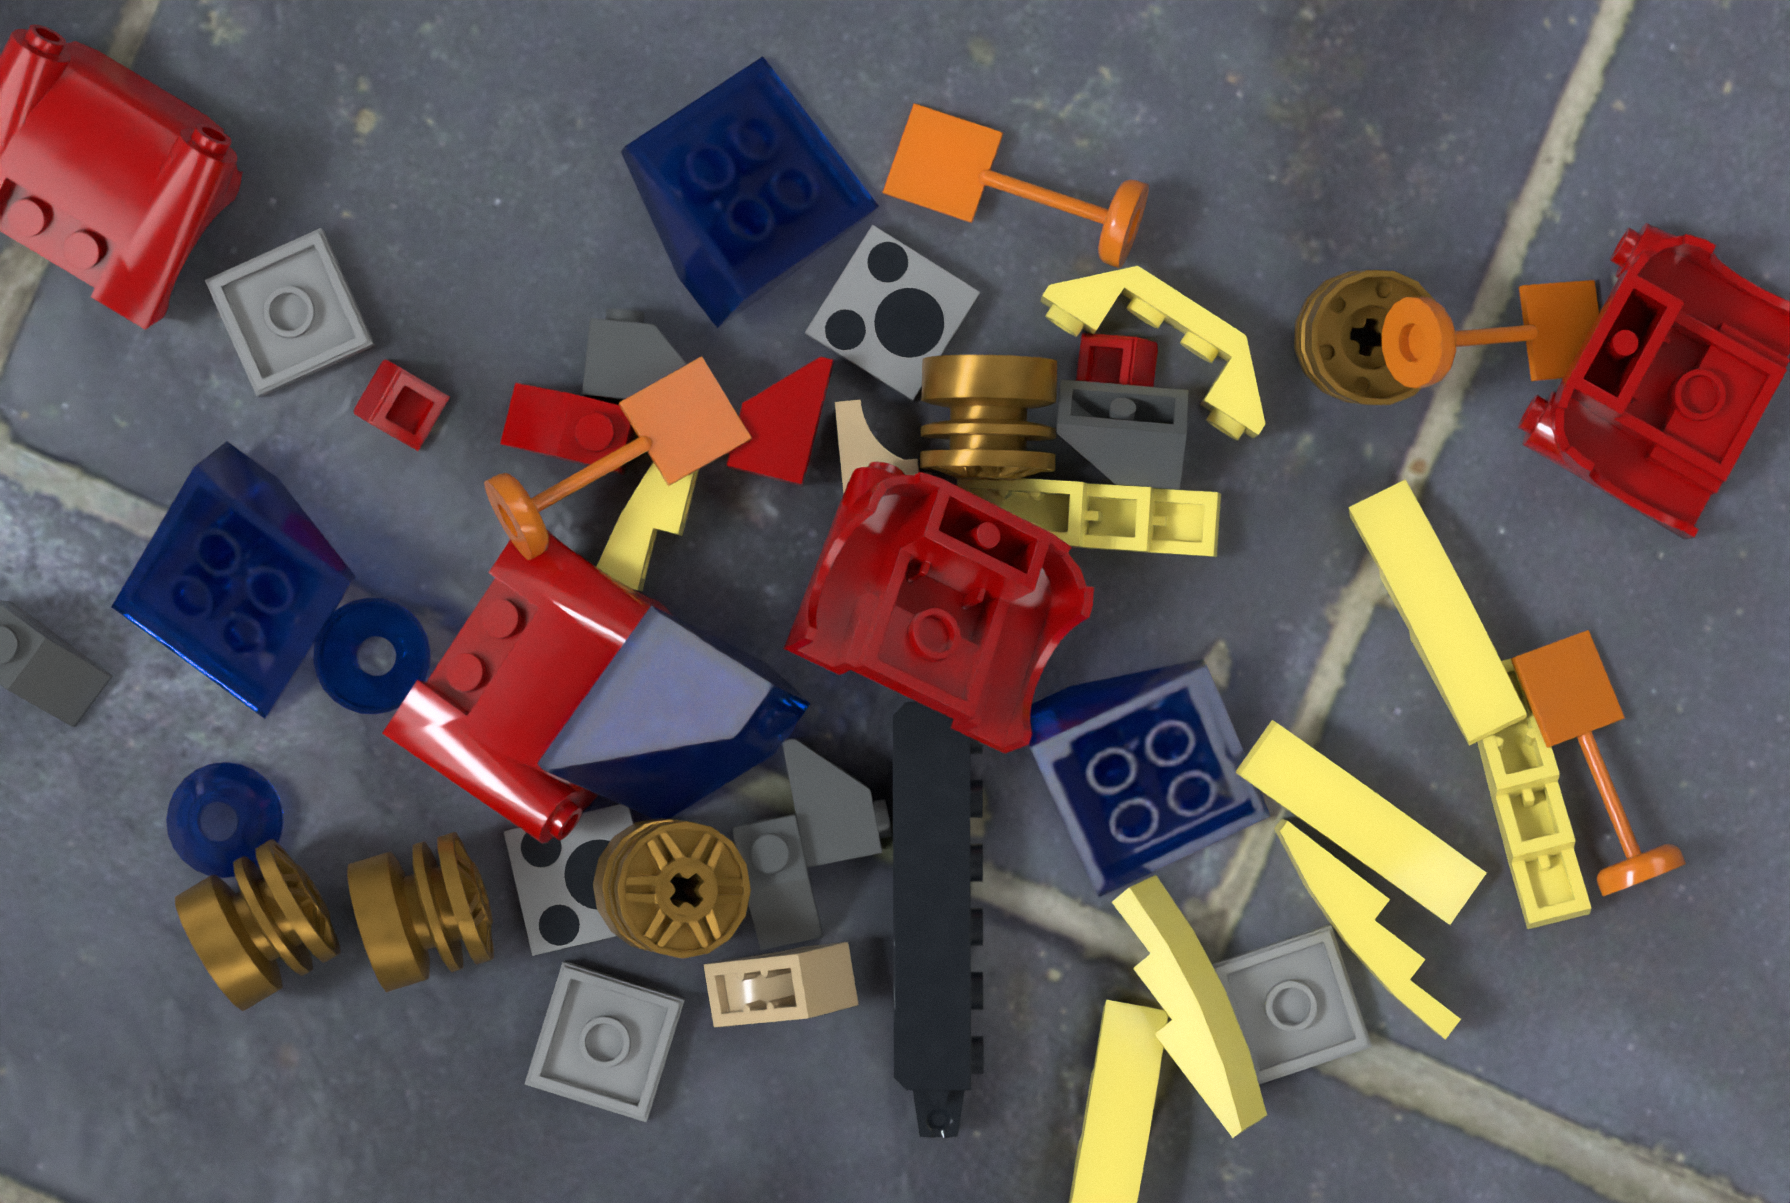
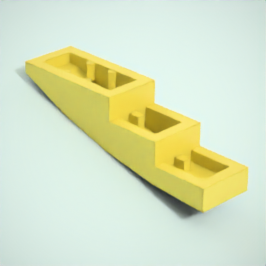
M653 462L620 514L597 564V568L631 589L643 591L657 531L683 536L699 470L668 487Z
M1026 478L1011 481L957 479L958 487L1053 533L1074 548L1217 557L1221 493L1154 489L1152 487Z
M1406 479L1348 507L1350 518L1379 568L1380 579L1409 629L1410 639L1468 745L1470 746L1527 718V713L1467 592Z
M1507 659L1501 662L1527 713V718L1477 743L1527 929L1588 915L1592 908L1574 851L1576 840L1558 784L1560 773L1552 746L1546 747L1512 661Z
M1273 720L1235 772L1449 925H1451L1486 875V872Z
M1281 819L1274 829L1303 885L1339 937L1389 993L1436 1034L1446 1040L1461 1019L1410 980L1426 959L1375 921L1390 899L1289 821Z
M1154 875L1129 887L1112 903L1150 952L1133 969L1172 1019L1155 1033V1036L1232 1138H1234L1267 1115L1251 1054L1225 988L1200 941L1163 884Z
M1106 999L1103 1007L1095 1064L1090 1078L1082 1135L1078 1143L1069 1203H1137L1164 1048L1155 1036V1033L1168 1022L1169 1015L1165 1010Z

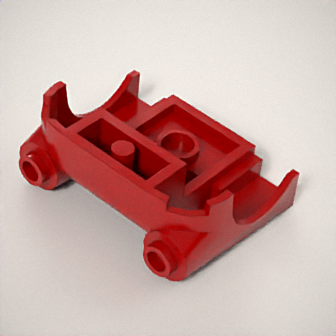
M32 24L28 30L15 29L11 33L0 55V232L94 287L91 298L146 330L164 318L169 308L174 284L184 263L213 219L235 200L240 189L243 171H238L237 154L230 147L232 140L224 133L225 130L204 113L107 55L77 41L66 43L60 34L42 25Z
M1645 223L1639 232L1629 227L1617 244L1610 261L1619 266L1615 275L1618 280L1562 379L1557 392L1552 391L1546 399L1536 394L1526 408L1518 428L1526 432L1522 443L1525 447L1554 462L1686 540L1695 538L1699 531L1698 528L1694 527L1711 495L1717 494L1722 483L1726 482L1787 371L1786 367L1790 362V359L1787 358L1790 354V301L1762 289L1731 270L1716 257L1714 249L1717 245L1710 241L1688 234L1675 236Z
M876 461L869 463L868 467L856 468L851 474L783 649L838 675L852 670L953 718L951 729L1006 754L1029 744L1032 736L1030 724L1031 705L1040 676L1060 641L1075 626L1090 617L1093 607L1094 587L1086 585L1080 567L1069 555L1068 552L1072 547L1053 533L942 478L923 472H918L915 475H905L901 469L894 465Z
M547 530L549 543L546 551L531 560H527L512 541L509 540L488 572L495 579L427 682L416 681L382 732V734L542 844L548 842L553 837L562 840L575 828L581 818L582 811L601 793L671 688L677 672L686 661L690 648L684 644L687 631L677 623L676 618L664 605L631 589L597 568L566 546L549 530Z

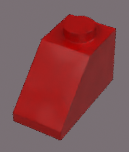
M820 356L742 403L739 418L751 436V440L727 453L729 454L727 462L729 469L803 487L834 366L833 359Z
M515 383L500 445L589 466L632 442L635 431L619 405L572 393ZM627 463L611 472L624 475Z

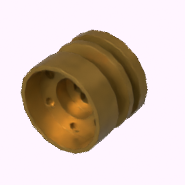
M1348 271L1323 281L1305 299L1295 321L1294 349L1303 373L1321 392L1343 402L1362 405H1391L1414 396L1422 388L1405 387L1394 379L1386 366L1382 352V328L1387 313L1394 303L1399 300L1413 296L1435 299L1418 281L1395 271ZM1367 320V331L1376 334L1377 341L1375 346H1364L1361 354H1359V343L1350 340V332L1352 328H1363Z
M942 355L923 358L921 401L950 408V420L932 422L921 426V436L948 439L950 444L949 450L920 452V468L940 471L955 477V479L1005 481L1020 480V478L1039 472L1055 471V454L1027 451V441L1055 439L1056 428L1028 422L1027 409L1042 408L1056 403L1057 361L1048 358L1013 355Z
M665 818L635 822L615 835L598 859L593 881L597 910L613 934L632 947L682 959L708 954L731 939L746 916L751 893L747 864L731 840L711 826ZM674 876L688 879L682 887L688 895L685 901L670 899L675 892L674 885L670 882Z
M456 832L437 837L441 866H438L426 841L413 844L414 874L409 876L405 875L402 866L391 851L348 864L349 891L358 928L373 971L386 992L429 979L430 958L428 949L434 947L437 948L440 957L451 972L461 970L463 968V953L460 939H463L469 955L476 965L494 959V946L491 935L493 919L487 892L478 867L468 856L462 840Z
M269 840L255 849L260 869L246 856L233 862L234 873L240 892L235 893L225 881L214 874L175 896V907L194 950L220 990L241 1011L247 1010L283 988L282 977L276 958L281 957L293 971L303 976L313 970L312 958L308 949L323 963L341 953L338 938L330 921V913L321 894L304 869L297 865L275 840Z

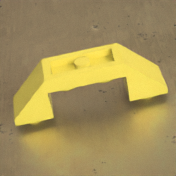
M1139 266L1055 283L1047 287L1040 300L1041 303L1050 308L1045 317L1075 337L1079 335L1082 329L1088 333L1095 334L1121 293L1131 300L1126 309L1145 323L1158 329L1162 322L1165 321L1185 334L1180 344L1193 354L1209 363H1212L1216 356L1227 361L1200 405L1211 411L1206 421L1235 440H1239L1243 432L1251 438L1259 435L1265 426V419L1248 341L1244 333Z

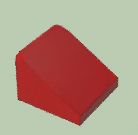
M1082 333L1076 381L1154 387L1158 344L1139 337Z
M385 359L379 365L353 412L369 424L419 451L450 396Z

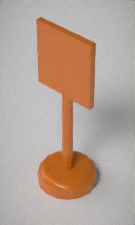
M915 103L913 104L887 177L883 194L973 223L984 188L989 186L1103 224L1098 246L1099 257L1102 262L1117 268L1123 266L1130 253L1143 217L1149 191L1148 183L1133 179L1124 181L1118 187L1109 209L992 171L991 169L1004 135L1003 132Z
M1595 280L1519 286L1524 324L1521 326L1455 331L1451 317L1441 304L1429 297H1405L1394 303L1386 315L1382 328V352L1386 366L1394 379L1405 387L1425 388L1443 380L1453 365L1456 347L1526 341L1531 382L1563 379L1599 314Z
M702 356L619 402L620 408L639 438L532 498L521 483L508 473L495 475L484 482L489 502L499 522L512 543L527 560L542 554L548 547V532L539 513L540 511L641 454L648 452L669 487L751 440V436Z
M1589 630L1511 658L1546 747L1549 748L1577 737L1627 858L1603 868L1598 873L1597 884L1602 896L1620 891L1685 865L1686 862L1680 849L1673 844H1664L1641 853L1594 739L1593 730L1620 721L1625 717Z

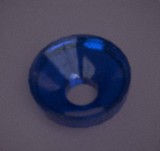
M363 598L339 607L326 619L318 632L314 644L313 662L316 676L322 688L333 701L348 710L360 714H381L398 709L417 680L426 681L431 665V648L423 625L411 611L396 602L383 598ZM372 637L385 638L393 645L396 652V660L393 667L384 675L375 676L369 674L362 668L359 662V652L362 645Z
M222 762L196 769L184 778L174 791L169 802L166 823L171 844L186 864L208 876L216 874L220 878L235 877L233 862L243 856L248 857L259 867L255 849L269 840H275L279 843L283 832L284 815L279 795L266 777L246 765ZM222 802L228 804L237 815L236 830L227 840L218 841L211 839L202 830L201 815L211 803Z

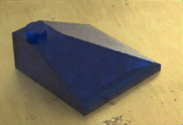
M763 56L630 142L621 150L624 161L678 279L716 328H719L761 299L879 207Z
M226 441L193 467L111 608L265 719L274 709L356 576L279 478Z
M651 605L537 764L550 774L654 819H670L773 756L783 741L794 731L797 722L811 703L768 663Z
M1204 659L1072 685L1031 705L1030 724L1032 736L1027 746L1098 897L1271 817L1261 791L1235 773L1246 756Z

